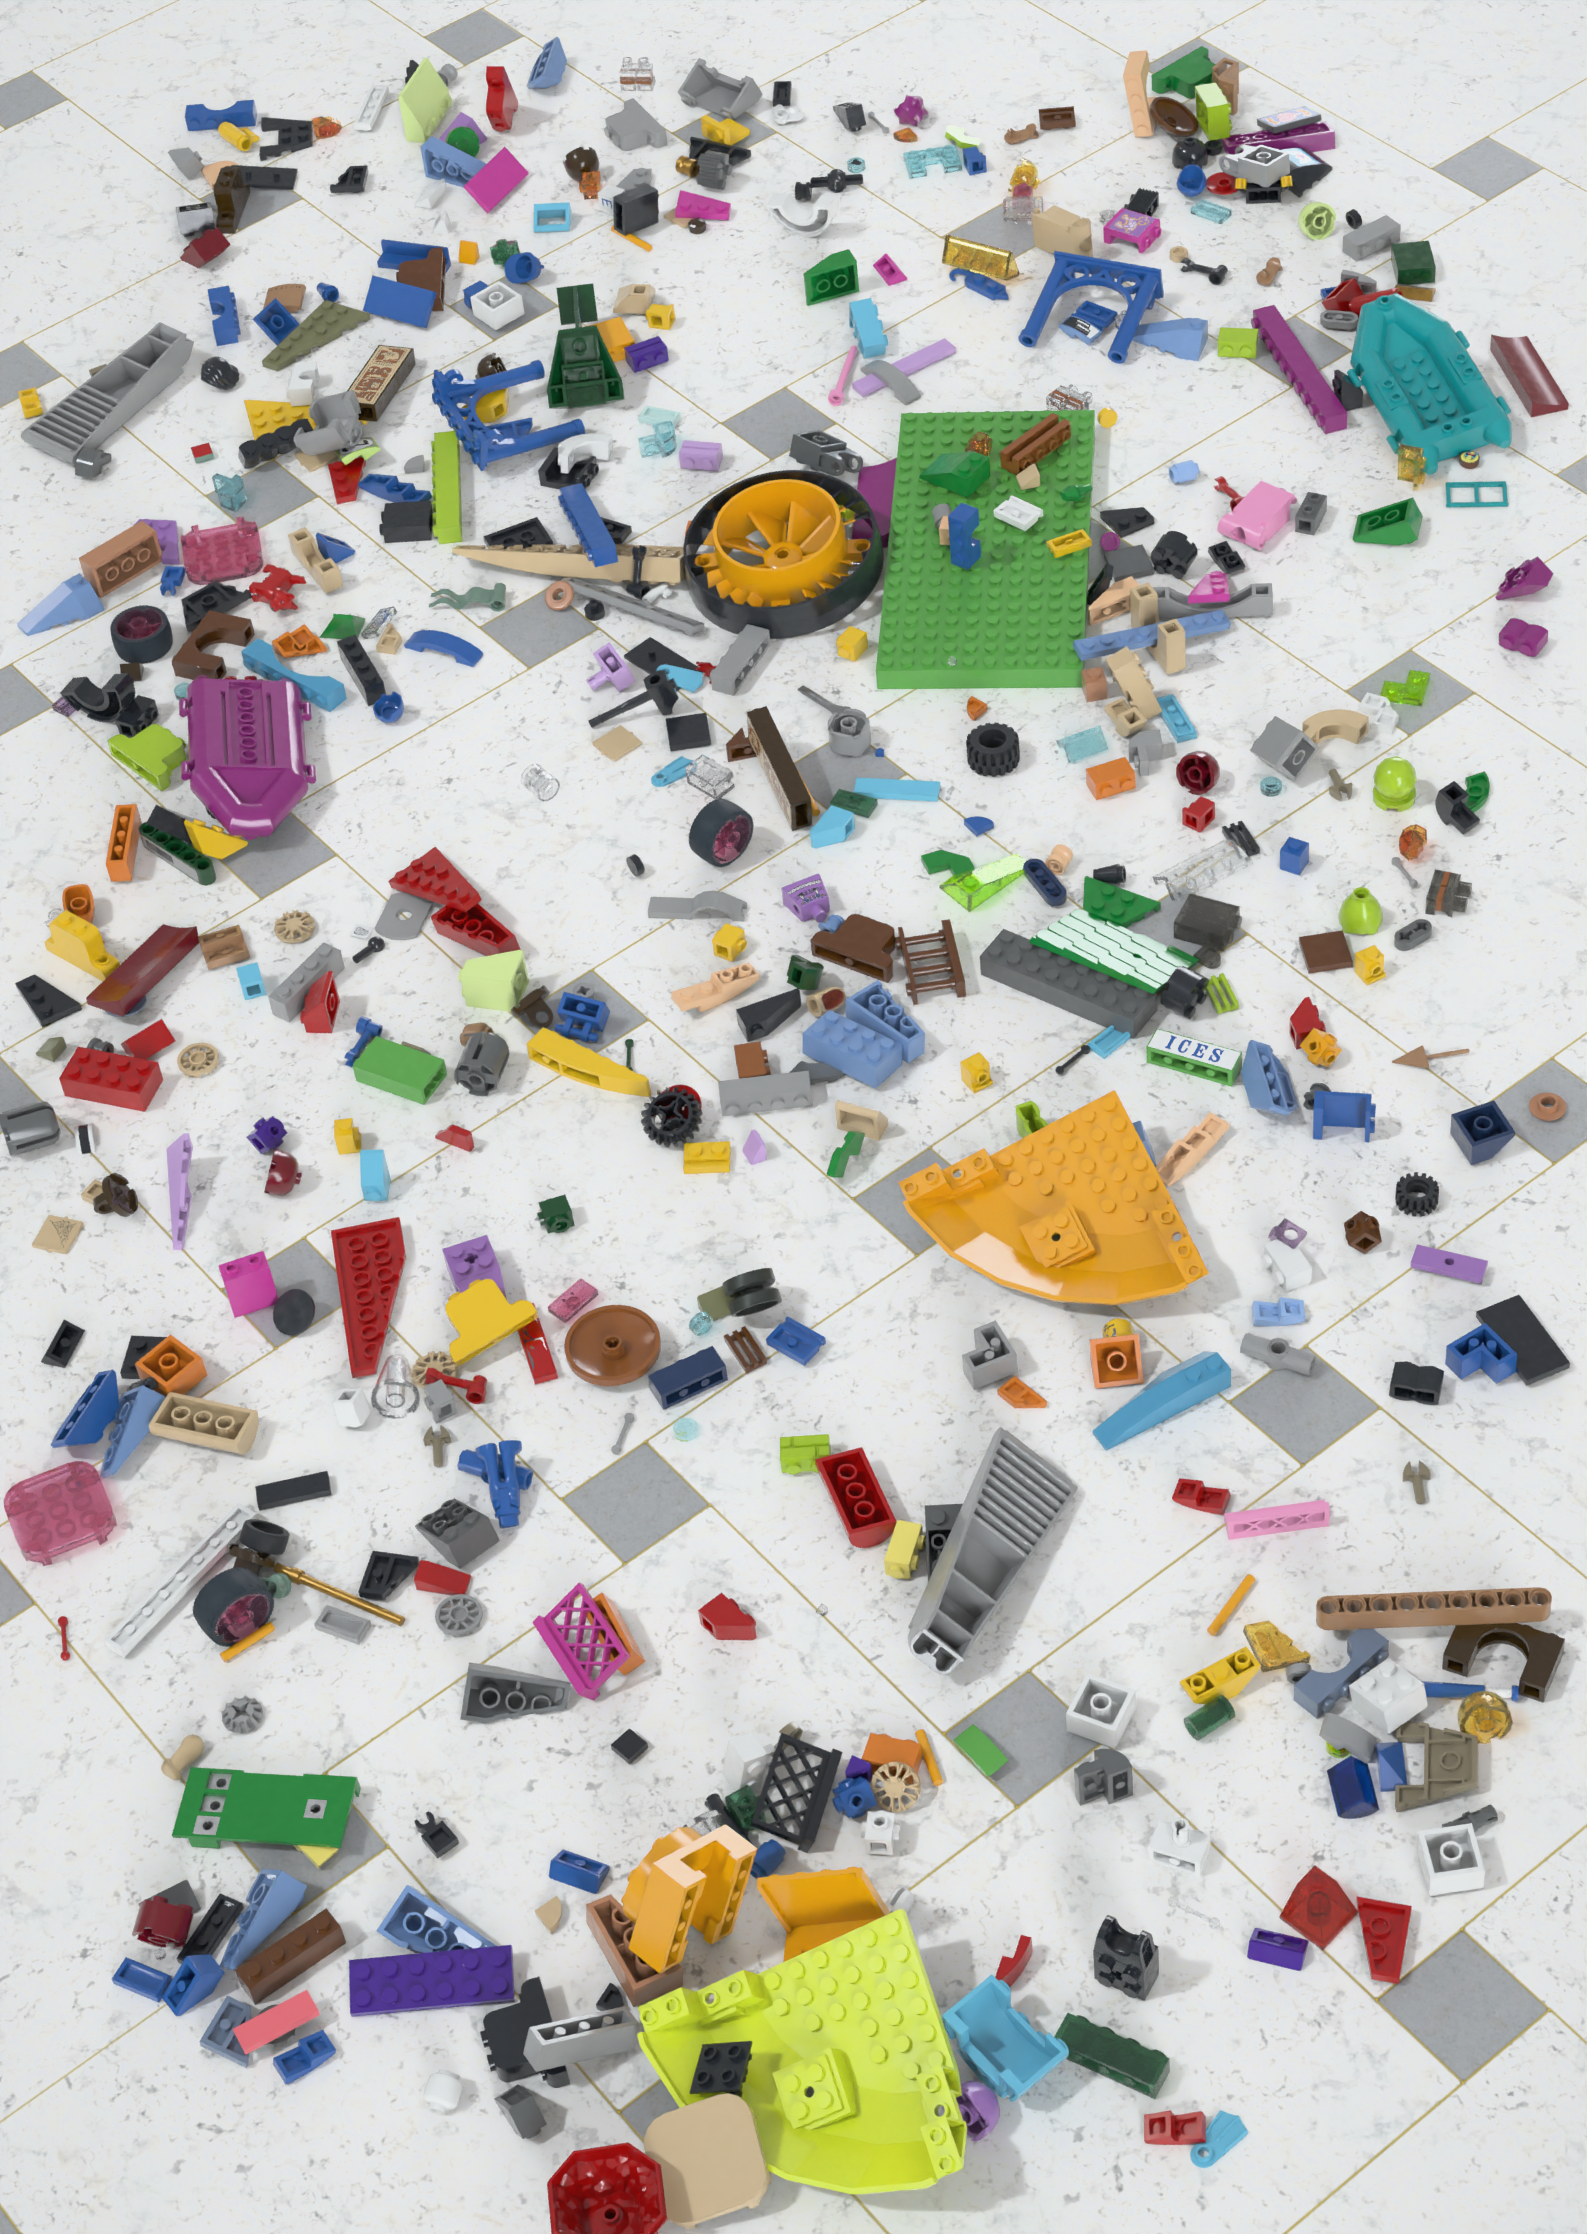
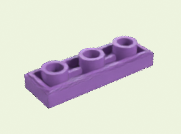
M1418 1244L1411 1260V1268L1482 1284L1488 1266L1487 1260Z

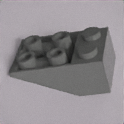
M455 1498L444 1502L441 1508L432 1514L424 1516L421 1522L415 1525V1528L449 1563L459 1569L500 1541L486 1515Z
M963 1504L925 1505L928 1581Z

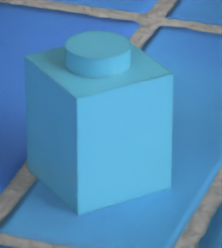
M257 962L236 968L245 1000L266 995Z

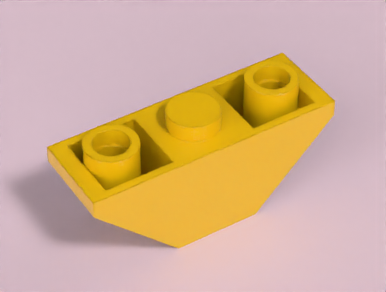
M508 388L488 393L478 401L475 410L482 423L495 422L507 414L509 403ZM464 405V406L462 407V409L468 408L469 406H468V405Z
M195 818L193 822L186 819L184 821L194 848L205 855L222 860L246 847L248 841L242 839L241 836H231L229 833L223 832L224 828L212 824V827L205 826L206 822Z
M1244 1647L1181 1680L1180 1685L1193 1703L1217 1706L1238 1695L1259 1671L1261 1664L1250 1650Z

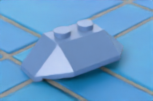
M558 37L544 45L543 52L539 55L533 66L527 83L528 89L549 88L561 82L567 59Z
M1250 1040L1241 1072L1250 1107L1268 1113L1289 1115L1299 1107L1289 1073L1281 1061L1272 1053L1273 1049L1270 1045Z

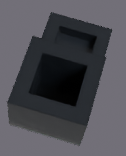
M1453 781L1438 791L1435 806L1445 825L1451 823L1464 835L1479 824L1480 818L1466 806L1469 794Z

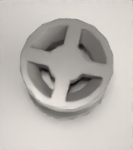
M579 983L572 990L575 995L596 1000L594 987L589 983Z

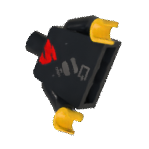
M1283 176L1281 180L1274 182L1269 187L1248 183L1245 178H1236L1235 189H1238L1242 194L1246 193V204L1281 203V192L1286 191L1289 186H1292L1291 176Z

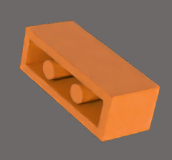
M600 1593L593 1600L630 1655L628 1660L618 1669L625 1676L646 1661L616 1604L604 1593ZM587 1612V1619L591 1626H593L594 1613ZM599 1630L598 1640L601 1644H605L606 1632L605 1630ZM611 1648L610 1662H613L620 1655L616 1648Z

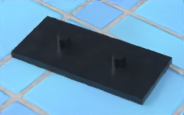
M231 165L232 168H240L243 183L248 184L249 187L294 190L298 169Z
M649 637L624 655L626 660L648 674L655 672L659 666L664 664L702 672L696 670L698 666L652 637Z

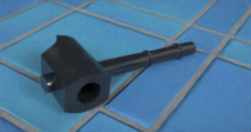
M665 670L651 673L643 680L647 689L646 692L588 720L590 726L593 728L652 699L662 715L672 714L673 706L679 699L676 687H678L674 678L669 679Z

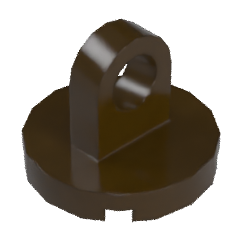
M544 985L541 989H535L520 1000L518 1009L515 1006L511 1009L512 1015L515 1018H519L525 1014L536 1028H548L553 1021V1013L544 999L549 995L550 991ZM539 1012L546 1013L548 1021L545 1023L538 1022L536 1014Z
M112 1173L102 1181L103 1193L93 1199L94 1211L99 1214H108L114 1211L120 1216L128 1217L138 1209L136 1192L133 1188L130 1189L128 1187L129 1181L125 1177Z
M230 1543L226 1553L236 1557L233 1568L245 1567L257 1576H259L262 1566L274 1568L276 1557H271L270 1554L261 1553L246 1547L243 1549L239 1547V1544Z

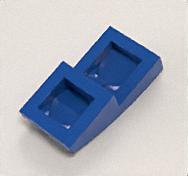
M320 2030L298 2040V2047L274 2057L273 2065L286 2085L323 2064L336 2053V2049L324 2030Z

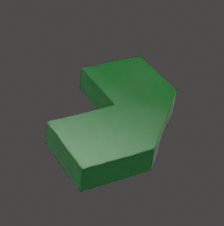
M944 850L921 855V862L929 875L949 869L956 882L977 877V871L969 857Z
M849 1131L845 1135L843 1146L841 1148L837 1147L832 1154L826 1173L827 1176L833 1178L844 1176L849 1156L859 1155L866 1133Z

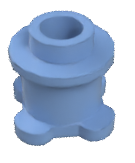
M832 914L828 917L826 923L821 922L818 927L820 931L835 933L845 920L839 915Z

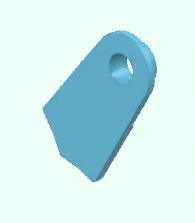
M666 664L659 666L656 670H665L668 673L669 679L674 678L678 687L692 693L703 685L702 672Z
M680 756L655 773L651 778V783L656 787H664L697 772L694 760Z
M1222 2110L1219 2111L1206 2129V2143L1195 2144L1191 2149L1190 2157L1194 2165L1200 2168L1212 2166L1248 2134V2130L1243 2125L1240 2117ZM1200 2151H1207L1209 2155L1201 2157L1198 2153Z

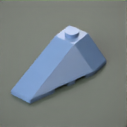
M1183 318L1142 324L1138 326L1132 341L1147 347H1158L1159 351L1163 353L1169 351L1174 353V357L1179 359L1198 361L1208 340V320Z
M79 573L62 582L21 619L17 626L23 633L30 636L50 630L52 626L63 623V626L70 624L69 621L78 618H81V621L89 619L104 611V607L91 584Z
M143 1385L121 1394L119 1399L120 1407L112 1421L116 1423L114 1431L109 1433L108 1440L112 1441V1445L105 1452L100 1477L106 1478L114 1475L150 1431L149 1423L166 1396Z
M261 1869L245 1900L250 1903L245 1913L240 1914L237 1920L240 1929L230 1938L220 1967L234 1970L296 1907L300 1906L305 1898L304 1891L307 1885L282 1870Z
M406 1885L377 1929L378 1933L397 1946L422 1953L497 1946L410 1885Z

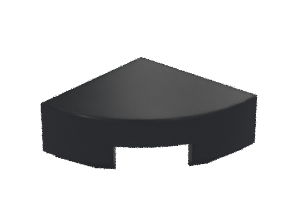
M609 1983L596 2003V2007L600 2011L624 2006L619 1989L612 1983Z

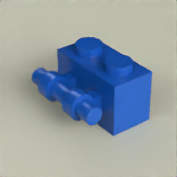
M564 992L557 1013L565 1023L564 1025L556 1023L554 1031L562 1033V1036L568 1038L573 1036L580 1038L583 1042L588 1043L592 1041L597 1043L599 1034L593 1033L592 1029L604 1031L610 1010L605 1002ZM573 1025L582 1026L583 1030L574 1028Z

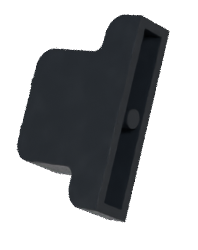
M540 1977L526 1980L521 1986V1993L518 1994L520 2003L489 2012L483 2019L485 2030L480 2031L484 2048L490 2046L492 2053L486 2055L491 2072L496 2070L499 2079L507 2083L541 2073L543 2081H546L553 2088L570 2085L565 2065L536 2072L523 2054L529 2027L553 2022Z

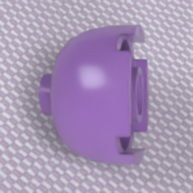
M966 2081L961 2083L962 2095L957 2097L956 2100L963 2121H966L967 2134L973 2138L971 2141L975 2142L983 2139L995 2128L1000 2118V2106L996 2094L989 2087L981 2082Z

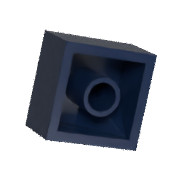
M1494 1100L1451 1114L1450 1134L1470 1165L1492 1159L1515 1136L1514 1129Z

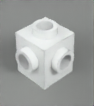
M883 1810L877 1812L868 1811L867 1822H862L861 1838H864L867 1854L893 1855L894 1842L900 1839V1824H896L895 1813Z

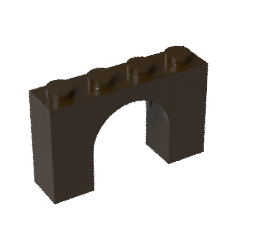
M1519 1623L1455 1625L1443 1654V1670L1468 1677L1477 1654L1484 1647L1498 1643L1511 1645L1522 1652L1527 1660L1519 1680V1695L1544 1703L1564 1653L1565 1638Z

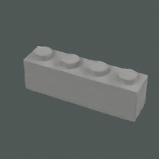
M749 624L746 625L743 631L738 634L735 642L730 645L727 653L721 657L716 668L711 671L710 681L712 683V690L735 696L771 646L768 629Z
M323 942L268 996L273 1015L290 1023L305 1008V996L309 994L313 983L328 971H333L334 978H336L345 969L341 950Z
M809 1070L718 1081L722 1116L813 1106Z
M623 2006L529 2027L523 2054L534 2070L538 2072L633 2050L639 2023L629 2009Z

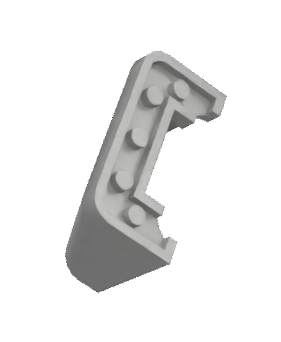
M698 58L678 90V94L684 104H691L720 115L724 119L730 118L732 120H735L757 103L763 95L753 78L745 76L740 81L719 73L715 67H712V69L708 68L705 65L707 63L706 60Z

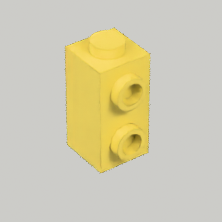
M897 1520L884 1559L886 1575L897 1579H910L913 1570L918 1569L920 1560L918 1554L920 1550H924L926 1544V1535H923L922 1524Z

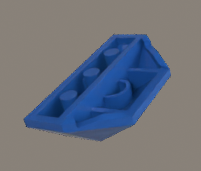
M113 1369L98 1372L92 1384L84 1391L55 1434L50 1444L53 1448L95 1444L103 1437V1431L114 1420L115 1413L120 1407L116 1372Z

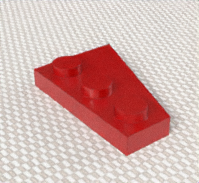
M363 457L355 458L347 465L343 461L328 464L337 505L356 501L359 491L358 484L360 478L363 477V468L366 466V460Z
M1357 1896L1356 1903L1371 1979L1399 1984L1412 1906Z

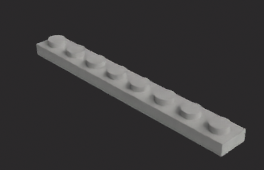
M575 577L561 579V581L568 582L573 587L574 594L580 593L586 599H596L603 605L616 606V609L620 611L633 612V615L636 617L650 618L649 621L653 623H664L670 629H681L684 634L695 635V633L702 632L705 623Z

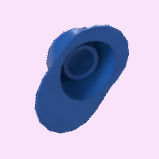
M531 252L514 254L509 257L505 264V276L511 283L528 282L539 277L544 265Z

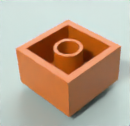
M171 1334L135 1363L140 1380L154 1377L158 1387L154 1388L153 1391L167 1396L169 1392L185 1395L208 1376L202 1358Z

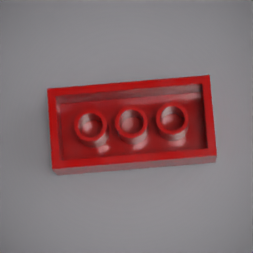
M77 1047L59 1080L66 1097L145 1112L162 1084L163 1077L159 1063L156 1061Z

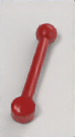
M61 1616L57 1621L61 1627L63 1652L60 1657L66 1661L70 1658V1653L67 1650L66 1636L68 1619L65 1616Z

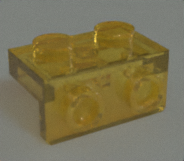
M1400 444L1398 449L1397 480L1413 482V490L1416 491L1420 484H1424L1426 473L1423 472L1426 464L1424 448Z

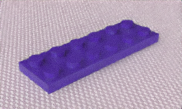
M512 1945L349 1960L350 2015L355 2017L515 2002Z

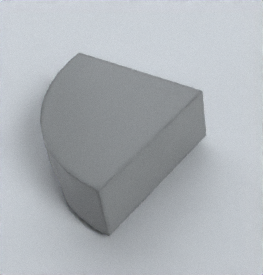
M418 455L408 460L404 466L405 474L424 472V455Z

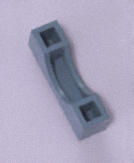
M1357 1629L1347 1638L1349 1663L1341 1670L1332 1673L1311 1670L1294 1685L1293 1700L1316 1719L1324 1712H1330L1341 1697H1346L1350 1694L1349 1685L1388 1658L1389 1641L1374 1629Z

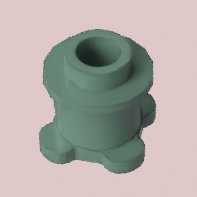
M283 1573L273 1574L270 1578H260L269 1589L273 1598H284L291 1592V1581Z

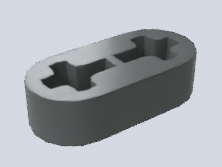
M1418 919L1398 930L1394 935V946L1396 949L1408 951L1428 940L1432 933L1431 923L1425 919Z

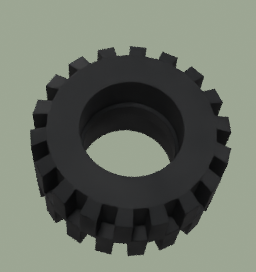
M996 722L994 724L985 723V725H979L977 729L971 730V734L967 736V762L970 768L975 770V773L983 774L986 777L988 775L996 777V775L1003 776L1006 772L1010 773L1013 771L1012 768L1018 766L1020 761L1019 737L1012 727Z

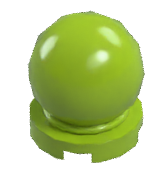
M1401 757L1385 758L1377 765L1373 775L1375 784L1373 788V802L1384 811H1387V808L1397 809V812L1407 810L1414 804L1416 797L1415 783L1417 777L1415 768L1408 760Z

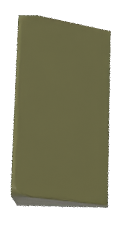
M723 1286L699 1295L697 1297L698 1308L709 1324L731 1314L728 1305L734 1298L725 1296Z

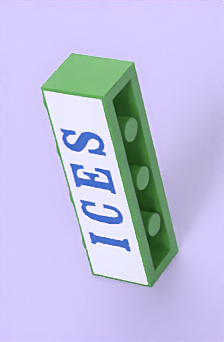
M1158 1028L1146 1047L1147 1063L1231 1087L1242 1069V1052Z

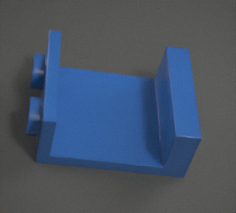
M1315 1091L1313 1139L1322 1140L1323 1126L1365 1128V1142H1369L1370 1133H1375V1119H1371V1117L1375 1118L1376 1104L1371 1103L1372 1094Z

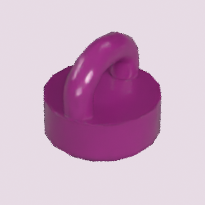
M1107 532L1101 536L1100 546L1106 552L1117 550L1120 546V538L1114 532Z

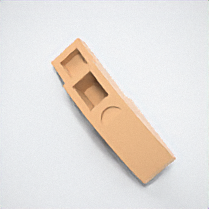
M748 962L711 973L709 981L672 991L671 999L681 1011L697 1008L701 1013L738 996L758 981L760 974Z

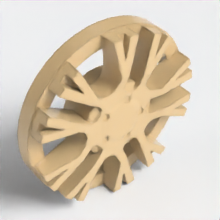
M292 910L293 913H288V911L286 914L283 913V917L276 919L274 926L277 938L285 943H299L308 939L315 930L313 917L306 911L304 913L298 912V910Z
M208 1043L191 1044L184 1048L177 1058L180 1071L188 1077L200 1078V1075L206 1073L209 1075L219 1065L218 1051L213 1045ZM202 1048H208L205 1052L202 1051Z
M432 1351V1353L428 1352V1355L422 1358L418 1357V1360L415 1361L416 1364L412 1368L414 1382L422 1389L427 1386L424 1383L427 1368H435L444 1375H447L445 1372H453L451 1377L455 1378L458 1372L453 1360L444 1351H439L438 1353Z
M889 1762L882 1765L875 1772L870 1788L877 1805L889 1812H903L917 1802L921 1791V1783L917 1773L909 1765L903 1762ZM897 1766V1774L895 1776L891 1775L889 1767ZM904 1768L907 1771L902 1778L900 1777V1774ZM884 1771L889 1779L886 1780L881 1772ZM912 1775L915 1784L907 1785L905 1780ZM877 1779L884 1782V1787H876ZM907 1788L916 1790L915 1794L906 1792ZM885 1789L886 1794L879 1797L877 1792ZM903 1795H906L911 1800L906 1806L902 1801ZM886 1796L891 1798L889 1806L882 1802ZM895 1798H898L899 1808H895Z

